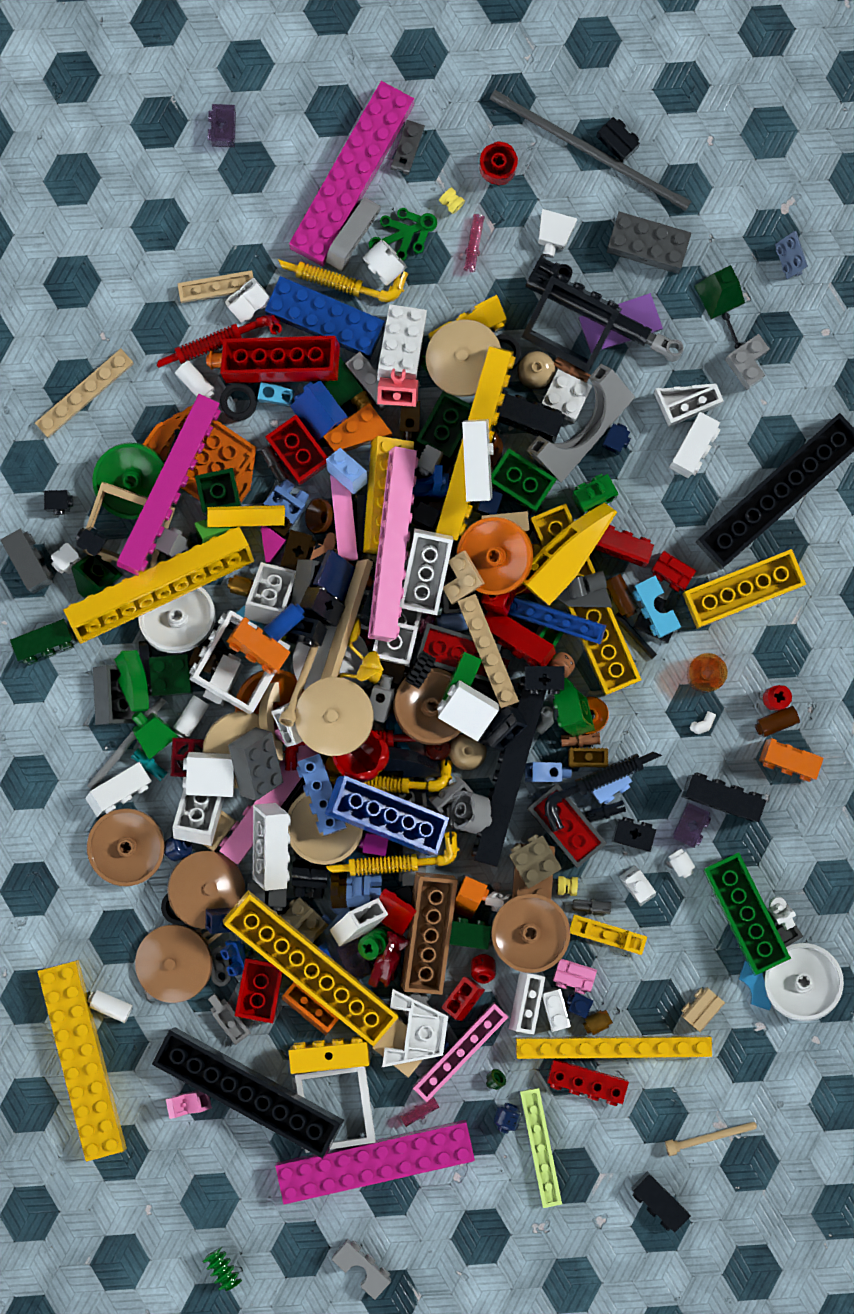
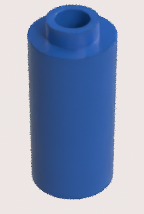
M291 603L267 624L263 630L270 638L278 642L305 618L303 615L305 611L298 603L296 605Z

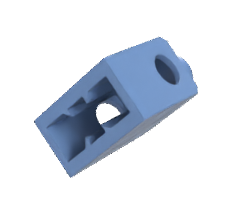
M531 762L526 763L525 782L557 783L562 782V779H571L572 775L571 767H562V763Z

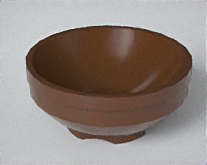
M316 498L309 503L305 513V522L311 532L323 533L332 525L334 511L328 501ZM327 512V519H326V522H325L324 516H325V513Z

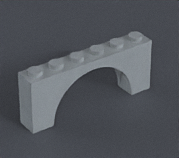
M600 364L589 377L595 390V408L584 430L573 439L563 443H550L548 440L538 436L527 449L540 466L560 483L635 398L617 374L603 364Z

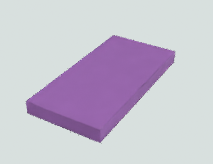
M651 293L618 304L622 308L621 314L643 324L645 327L651 328L652 333L663 330ZM581 316L579 321L592 354L605 327ZM611 330L602 350L631 340Z

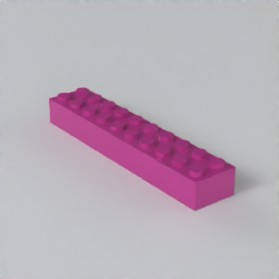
M383 81L379 83L289 243L292 251L324 267L331 244L359 205L414 107L413 97Z
M466 1120L378 1139L375 1143L330 1150L323 1159L312 1154L277 1162L275 1167L283 1204L285 1205L475 1161L467 1122Z

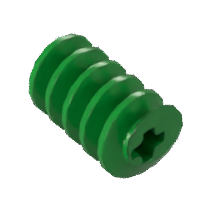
M387 926L375 927L359 940L358 951L360 955L366 960H373L378 957L379 954L385 951L388 945L387 932L393 933V931Z
M220 1247L208 1254L202 1262L210 1263L206 1269L214 1270L210 1276L218 1277L214 1281L215 1284H222L218 1290L225 1289L227 1292L240 1284L242 1279H236L238 1272H232L234 1265H228L230 1258L223 1259L226 1256V1251L219 1252L222 1249Z

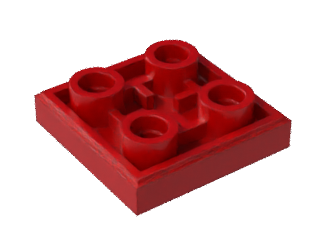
M384 889L379 899L388 916L381 922L402 937L417 910L409 903L398 898L395 893Z

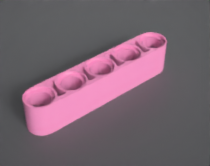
M330 474L338 555L346 561L358 560L352 494Z

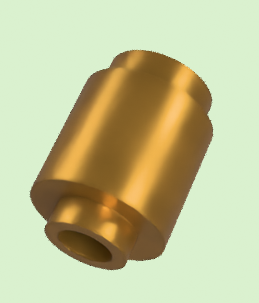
M234 575L233 578H229L227 588L230 589L232 594L248 597L254 581L251 578Z
M599 1010L587 1016L586 1022L582 1023L587 1034L592 1033V1035L609 1028V1025L613 1024L606 1010Z

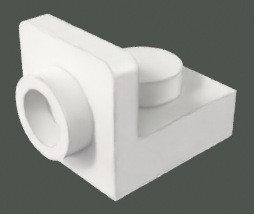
M494 891L487 896L485 905L492 906L491 910L498 912L507 901L512 899V894Z

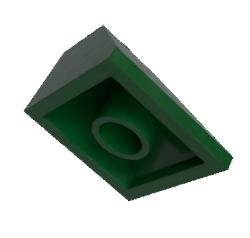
M731 265L713 273L694 286L711 320L745 304L740 282Z
M87 555L71 568L77 591L84 599L89 595H95L103 591L106 587L114 586L123 576L110 562L102 560L100 555Z

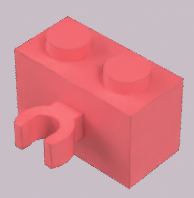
M392 369L391 378L380 377L377 404L416 407L418 380L405 379V369L402 370L401 376H397L395 369Z

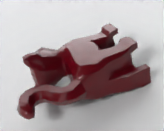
M387 932L388 945L375 961L368 981L369 985L377 987L378 982L381 981L384 987H388L390 981L396 978V969L401 960V952L409 943V940L405 939L403 935L401 937L397 933Z

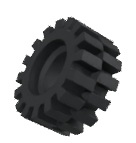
M422 651L409 670L405 681L419 689L434 666L436 658Z

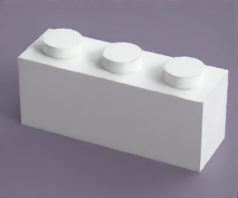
M520 971L509 1023L510 1030L534 1035L545 982L544 976Z

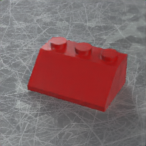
M609 525L594 550L645 568L649 564L654 544L651 543L650 539L645 537L635 538L633 533L625 530L619 532L615 530L614 526Z
M245 958L235 1017L274 1023L283 973L269 961Z

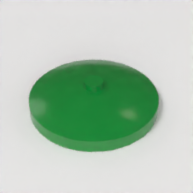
M132 442L115 445L108 449L95 465L92 477L94 493L97 497L101 483L106 482L149 497L165 462L157 452L146 445ZM105 493L102 506L111 514L125 519H138L144 507L109 493Z

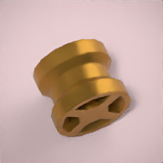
M366 390L360 392L351 400V403L356 405L357 411L369 403L372 406L374 405V401L369 399Z

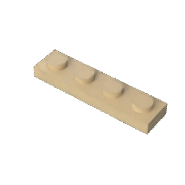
M253 271L177 283L180 302L186 303L232 295L240 290L246 282L254 278Z

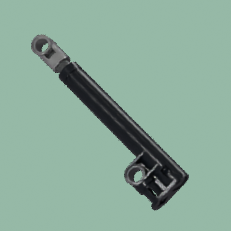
M542 254L530 274L525 287L542 295L553 274L566 273L568 281H571L572 268L567 264L553 263L545 259V255ZM554 285L548 299L606 327L612 315L557 285ZM621 313L612 328V331L634 342L636 341L642 346H645V344L650 345V349L664 355L668 361H677L683 352L681 341L671 340L659 333L656 335L652 333L651 328L645 327L643 324ZM676 348L678 353L674 354L669 349Z

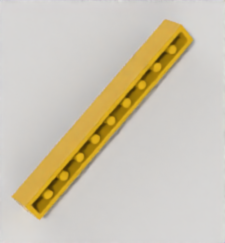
M709 1035L516 1037L517 1059L712 1057V1037Z

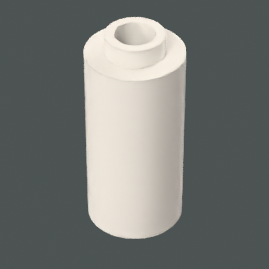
M186 361L176 370L175 374L196 397L198 394L210 399L214 396L213 391L215 388L190 361Z
M193 695L173 726L176 729L175 733L182 738H185V736L190 737L210 705Z
M99 990L95 993L92 992L87 1001L90 1004L89 1008L123 1023L127 1021L133 1005Z

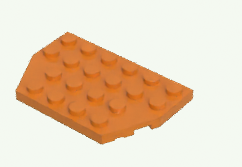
M193 405L173 415V417L166 421L158 423L143 445L157 452L163 461L166 460L175 437L174 431L182 429ZM213 420L211 424L213 430L209 438L205 436L203 441L205 443L204 449L201 454L197 453L195 457L197 463L193 471L189 470L187 474L189 477L185 487L181 486V489L200 501L195 476L233 468L242 503L251 490L257 448L219 421Z

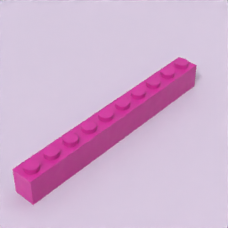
M198 394L118 558L117 567L137 576L140 571H145L149 562L146 560L148 554H153L157 545L154 542L157 537L160 538L165 529L162 525L165 520L169 521L173 512L171 510L173 503L177 504L181 493L178 492L181 486L185 487L189 477L187 474L189 470L193 471L197 460H195L197 453L201 454L204 449L205 443L203 441L205 436L209 438L213 430L211 424L213 420L217 421L221 413L219 410L220 403Z

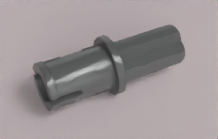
M268 446L262 449L260 453L277 481L282 483L288 479L280 464L281 460H278L272 447Z
M574 899L572 909L574 911L590 912V914H593V912L610 914L611 902L594 901V899Z

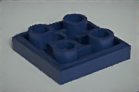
M327 550L313 584L327 589L328 594L339 598V602H343L349 589L355 566L333 550Z

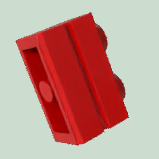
M663 551L650 572L653 573V576L656 575L658 581L662 582L665 580L670 583L669 587L679 592V590L684 591L696 570Z

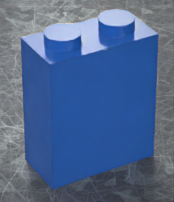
M321 380L314 384L310 382L304 386V392L296 395L294 403L290 406L317 443L324 439V435L347 418V415Z

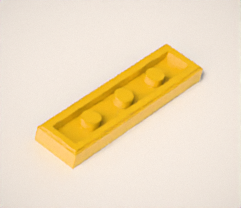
M284 505L207 507V527L279 526L285 523Z

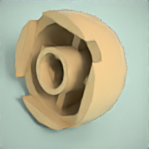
M540 351L526 354L518 364L519 380L525 387L532 390L546 388L551 384L555 376L553 360L549 355Z
M464 733L457 735L449 746L450 760L461 770L471 771L477 769L486 758V745L478 743Z

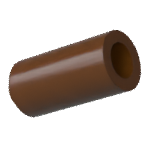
M619 574L607 580V590L621 616L626 615L629 618L636 614V609L639 607L622 575Z
M792 705L757 719L755 728L758 735L762 734L763 737H767L799 724L800 719Z

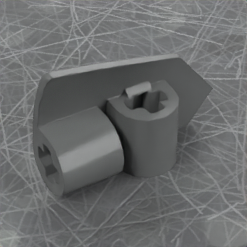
M603 571L576 577L557 597L568 607H612Z

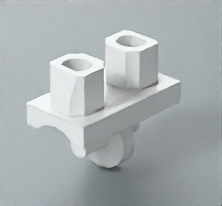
M782 897L772 898L769 903L770 908L767 909L770 916L778 924H782L785 931L794 927L793 917L796 916L794 910Z

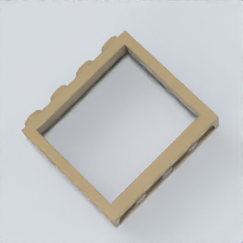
M102 482L86 528L90 526L94 528L105 493L143 506L148 497ZM171 507V510H173L169 521L165 520L163 527L169 529L176 507ZM104 548L97 554L101 556L102 560L112 562V560L118 561L120 554ZM87 549L83 550L87 555H91L87 552ZM154 550L150 565L147 564L145 570L156 566L160 551Z

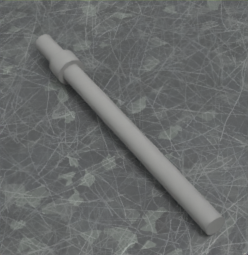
M160 697L152 708L149 707L145 712V716L147 717L152 712L158 715L157 712L166 703V700ZM133 731L87 785L91 790L95 789L136 739Z

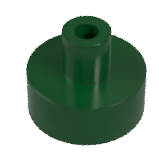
M493 1069L487 1074L486 1085L488 1088L499 1090L506 1085V1077L500 1070Z

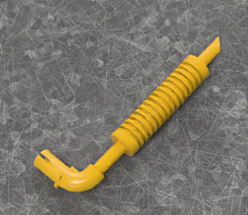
M278 259L283 269L296 273L295 278L306 279V281L310 280L314 284L317 282L321 286L324 284V287L335 288V290L340 292L342 290L343 293L346 291V294H353L356 297H359L360 293L378 298V301L392 302L402 292L404 293L403 287L408 273L403 271L402 277L400 274L394 279L388 291H378L363 286L364 281L359 279L356 281V278L353 280L350 277L349 279V276L338 275L337 272L336 274L335 272L331 273L330 270L327 272V269L324 271V268L320 269L317 266H309L308 263L306 265L302 261L295 265Z
M442 760L440 764L441 777H437V780L414 782L410 781V777L402 778V776L390 775L388 777L384 775L383 777V775H378L375 779L364 783L384 792L387 791V793L391 791V793L402 792L409 794L410 789L438 792L445 788L449 781L452 780L451 771L453 763L447 760L446 766V760ZM330 778L331 784L335 785L336 780Z
M449 831L444 834L446 849H444V854L437 855V857L417 859V854H411V856L407 854V857L405 855L403 857L395 855L392 858L384 856V858L380 857V859L378 857L370 859L369 857L368 860L367 858H364V860L363 858H360V860L357 858L356 861L355 859H349V864L329 865L326 868L332 873L350 872V876H356V874L360 876V874L364 875V873L366 875L368 873L372 875L373 873L374 875L375 872L377 874L385 872L386 874L387 871L389 873L391 871L399 873V871L403 872V870L404 872L406 870L408 872L410 870L418 871V866L438 865L439 867L449 865L455 860L457 851H459V848H457V833L451 831L452 838H450Z

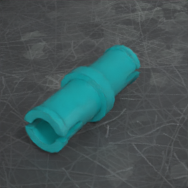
M139 748L130 757L137 763L140 762L144 770L152 774L159 782L168 773L155 763V759H149Z

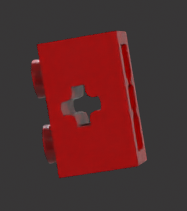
M464 976L441 1008L455 1020L463 1021L485 989L473 979Z

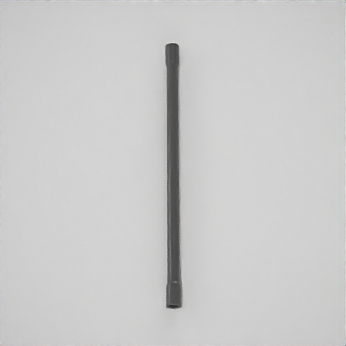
M494 90L492 93L491 101L513 111L669 200L684 211L688 209L691 201L672 192L528 110L501 92Z

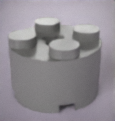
M459 791L452 797L454 801L452 805H448L447 809L450 825L458 830L473 834L479 833L485 827L490 826L492 817L489 798L468 791Z

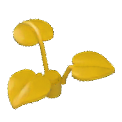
M356 617L348 645L362 660V664L357 675L339 672L338 677L355 678L359 681L368 680L376 684L381 679L384 669L380 663L379 654L376 651H371L363 657L354 648L353 642L358 639L361 631L360 619Z

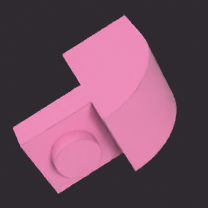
M199 1090L174 1095L166 1099L169 1119L212 1109L210 1096Z

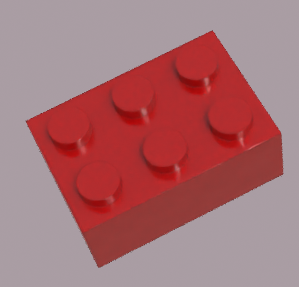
M294 415L265 436L267 442L300 486L327 467L326 459L328 457L297 415Z

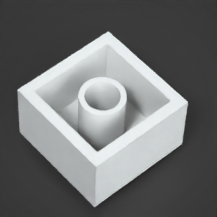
M558 369L541 404L546 409L551 410V408L562 411V415H565L564 419L575 423L591 391L592 385Z
M398 623L397 626L400 627L398 637L391 642L375 640L373 651L379 654L381 661L410 667L418 627Z

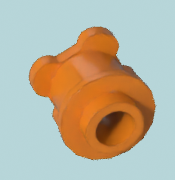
M210 351L209 355L206 356L207 366L211 370L221 368L222 353Z

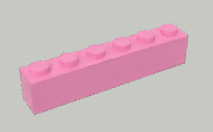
M493 1002L413 1085V1089L428 1102L506 1021L508 1015Z

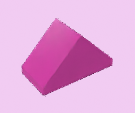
M261 526L265 561L267 564H271L287 542L269 527Z

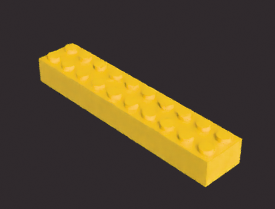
M492 345L488 348L468 420H489L490 443L494 432L491 431L492 426L497 424L500 414L497 413V408L502 406L505 397L502 391L504 387L508 386L510 375H507L508 370L513 368L516 359L513 356L514 352ZM463 439L436 533L453 536V540L456 541L466 531L468 524H465V519L470 517L473 508L470 505L471 501L466 502Z
M566 503L530 519L541 549L574 522ZM589 557L576 577L596 573ZM566 605L570 614L607 625L601 644L580 638L604 696L640 682L642 679L611 607H568Z
M240 527L231 528L226 533L218 537H212L201 545H195L184 553H178L167 561L159 562L156 566L144 572L140 571L138 576L125 578L120 583L106 587L95 595H89L78 603H72L63 611L79 643L82 644L254 562V559Z
M249 890L223 919V924L373 1047L398 1019L399 1016L394 1009H390L388 1004Z
M79 960L39 970L38 975L85 1161L124 1152L127 1147L92 1010L87 1002L89 998Z

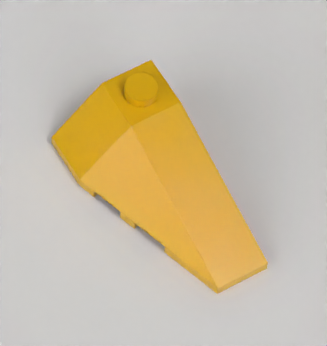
M497 295L474 306L475 309L472 313L464 312L456 318V320L480 322L490 330L494 329V331L502 329L507 320ZM444 325L430 332L428 334L429 340H431L433 335Z

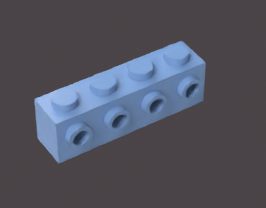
M321 754L298 761L299 766L296 769L299 777H303L306 785H303L306 796L311 797L312 803L309 806L312 814H317L319 821L316 822L319 833L323 832L324 836L346 829L345 822L325 814L333 787Z

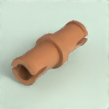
M557 357L554 361L555 367L584 382H587L591 376L560 357Z
M600 732L582 734L576 737L561 735L562 747L579 746L581 748L583 745H600Z

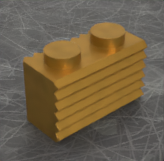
M571 747L568 750V767L604 768L608 766L607 747H602L601 749L599 747L597 749L595 747L593 749L591 747L589 749L587 747Z

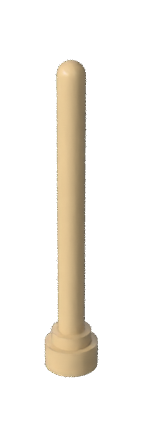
M316 645L310 647L288 708L280 715L279 722L285 726L292 727L296 721V705L318 650Z
M750 1122L680 1142L677 1140L673 1141V1139L665 1141L666 1150L669 1157L674 1156L684 1148L755 1130L757 1124Z

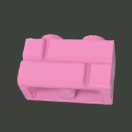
M561 959L557 963L552 980L556 982L555 986L567 989V986L575 988V992L585 995L586 991L591 992L597 970Z

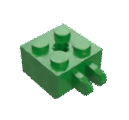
M601 473L592 478L591 483L586 485L584 482L576 486L572 499L581 516L603 503L608 504L616 500L619 494L609 475L603 476Z
M564 677V691H560V694H554L555 698L553 699V705L559 714L557 716L558 725L573 737L595 731L588 699L574 687L569 679Z

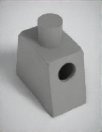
M382 674L380 683H377L372 689L370 701L373 706L375 721L384 723L390 716L396 688L391 686L392 676Z

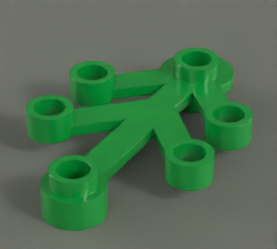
M400 208L397 211L398 218L400 220L409 219L416 222L412 226L395 221L387 215L382 216L380 225L383 228L391 227L399 230L383 238L382 241L384 240L389 245L403 239L396 255L404 253L405 257L399 258L404 262L407 259L406 252L413 234L421 231L418 241L413 244V251L416 254L423 253L428 232L434 231L437 227V219L433 214L425 213L420 216L409 212L406 208ZM404 211L406 212V216L401 217L399 213ZM388 219L389 223L385 225L382 221ZM429 220L431 221V225L426 226L424 222ZM371 238L369 241V249H371L374 244L378 243L381 240V238ZM420 245L422 249L417 251L415 246Z

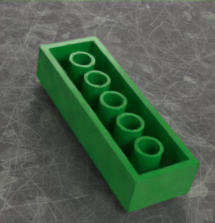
M736 853L703 869L753 975L756 976L790 960L791 957L740 853Z

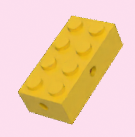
M361 1036L352 1037L350 1041H344V1038L332 1039L331 1043H325V1040H316L311 1045H306L305 1042H297L289 1049L291 1074L363 1067L370 1064L368 1042ZM327 1052L332 1053V1056H328Z

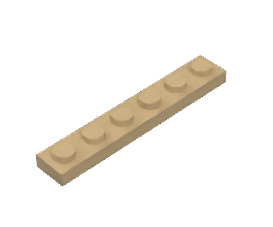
M119 349L37 420L35 424L49 438L134 364L133 361L122 349Z
M476 594L457 601L479 657L482 659L481 662L500 709L518 703V697Z

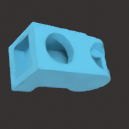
M261 382L257 402L291 406L294 390Z

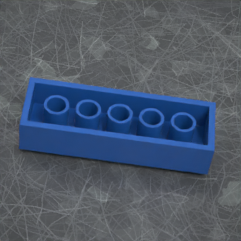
M282 276L279 277L265 309L266 315H274L281 322L313 336H336L341 348L355 354L361 352L369 360L385 328L384 320Z
M345 775L337 777L325 814L428 856L438 854L449 818Z

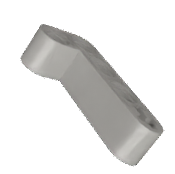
M366 197L362 199L331 244L326 263L342 272L345 270L352 252L381 210L380 205Z

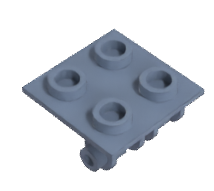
M794 231L775 244L786 279L794 275H802V270L808 267L797 232Z

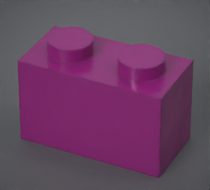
M366 833L365 837L362 836L360 848H363V853L386 856L389 840L376 834Z

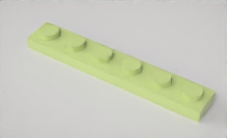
M538 1087L520 1091L542 1206L547 1208L562 1205L540 1089Z

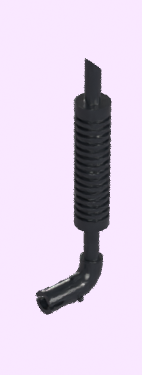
M651 752L639 757L636 753L631 755V757L629 756L628 759L625 758L621 762L618 761L614 765L611 764L604 767L603 770L600 769L596 773H590L589 776H583L582 779H576V785L551 794L545 801L544 817L547 816L552 831L555 832L558 829L564 828L557 813L559 811L557 804L562 802V799L578 792L581 796L586 795L587 792L591 793L594 789L597 790L601 786L604 787L605 784H611L612 781H618L619 778L622 779L626 775L629 776L633 772L636 773L643 770V764L663 755Z

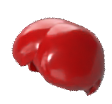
M371 730L367 740L358 749L346 755L333 756V762L343 776H348L362 783L369 782L375 779L379 772L386 767L389 761V748L385 740Z

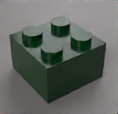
M233 468L195 476L204 516H207V507L242 506Z
M188 654L149 658L153 697L193 694L192 681L189 679L191 673H189L191 666L188 664L190 661Z
M456 917V920H452L449 945L488 950L491 925H488L486 920L476 919L474 923L468 922V918Z

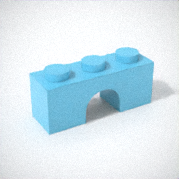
M656 575L633 587V596L637 602H641L643 606L641 608L642 614L645 619L649 618L652 624L649 627L654 636L657 635L658 638H661L681 628L673 610L667 613H660L654 607L655 598L664 593Z

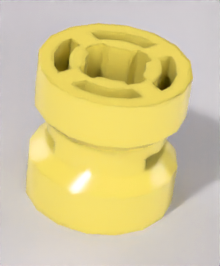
M451 187L440 197L439 202L442 205H447L448 211L454 214L464 205L465 200L456 195V191Z
M558 876L557 895L570 894L571 896H577L578 877H571L569 879L564 876Z

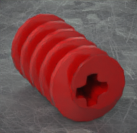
M776 685L770 687L763 694V704L772 711L784 709L792 702V693L786 686Z

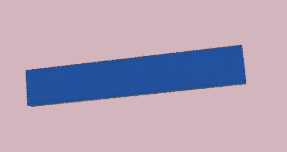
M516 596L508 612L510 616L598 644L602 643L607 626Z

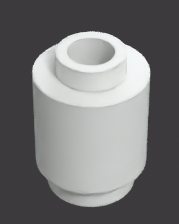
M682 848L669 856L671 859L670 863L679 877L683 875L686 878L694 873L692 869L695 868V865L687 852H684Z

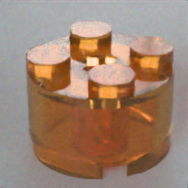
M704 653L695 657L689 663L686 675L693 689L702 693H710L719 689L727 679L728 670L725 662L713 653ZM706 668L707 671L711 672V675H709L708 678H706V675H703V671H705Z

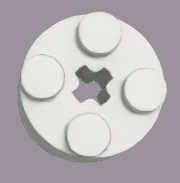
M381 239L365 254L363 259L368 264V268L374 274L377 273L381 281L387 286L407 266L402 259H399L396 255L397 253Z

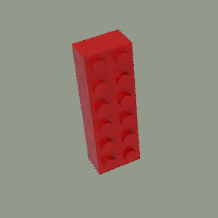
M336 336L223 339L220 374L226 383L338 381L340 344Z

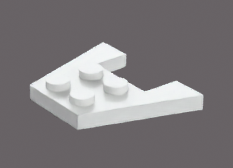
M393 989L390 1009L409 1011L404 1049L385 1047L382 1067L443 1056L448 1015Z

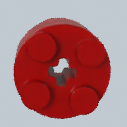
M497 141L486 146L480 155L479 169L481 176L487 182L494 185L507 184L516 174L518 157L513 147L508 143Z

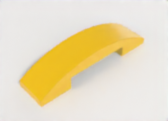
M573 914L570 924V934L639 955L643 954L647 936Z

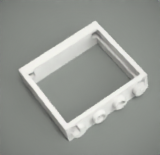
M230 610L226 614L223 613L218 620L220 626L217 631L214 629L208 638L210 643L208 647L204 646L199 654L201 659L198 664H193L189 671L192 674L189 679L244 712L251 714L256 709L275 675L274 673H263L247 704L199 677L229 622L231 621L237 625L243 619V617ZM250 621L248 622L250 626L257 629L258 626L251 623ZM263 630L262 634H264L265 636H267L268 638H270V637L266 634V632ZM282 640L278 641L279 644L289 650L290 645Z
M365 1066L296 1073L295 1078H292L293 1090L297 1089V1094L304 1097L303 1079L358 1072L367 1137L334 1141L330 1149L376 1142Z

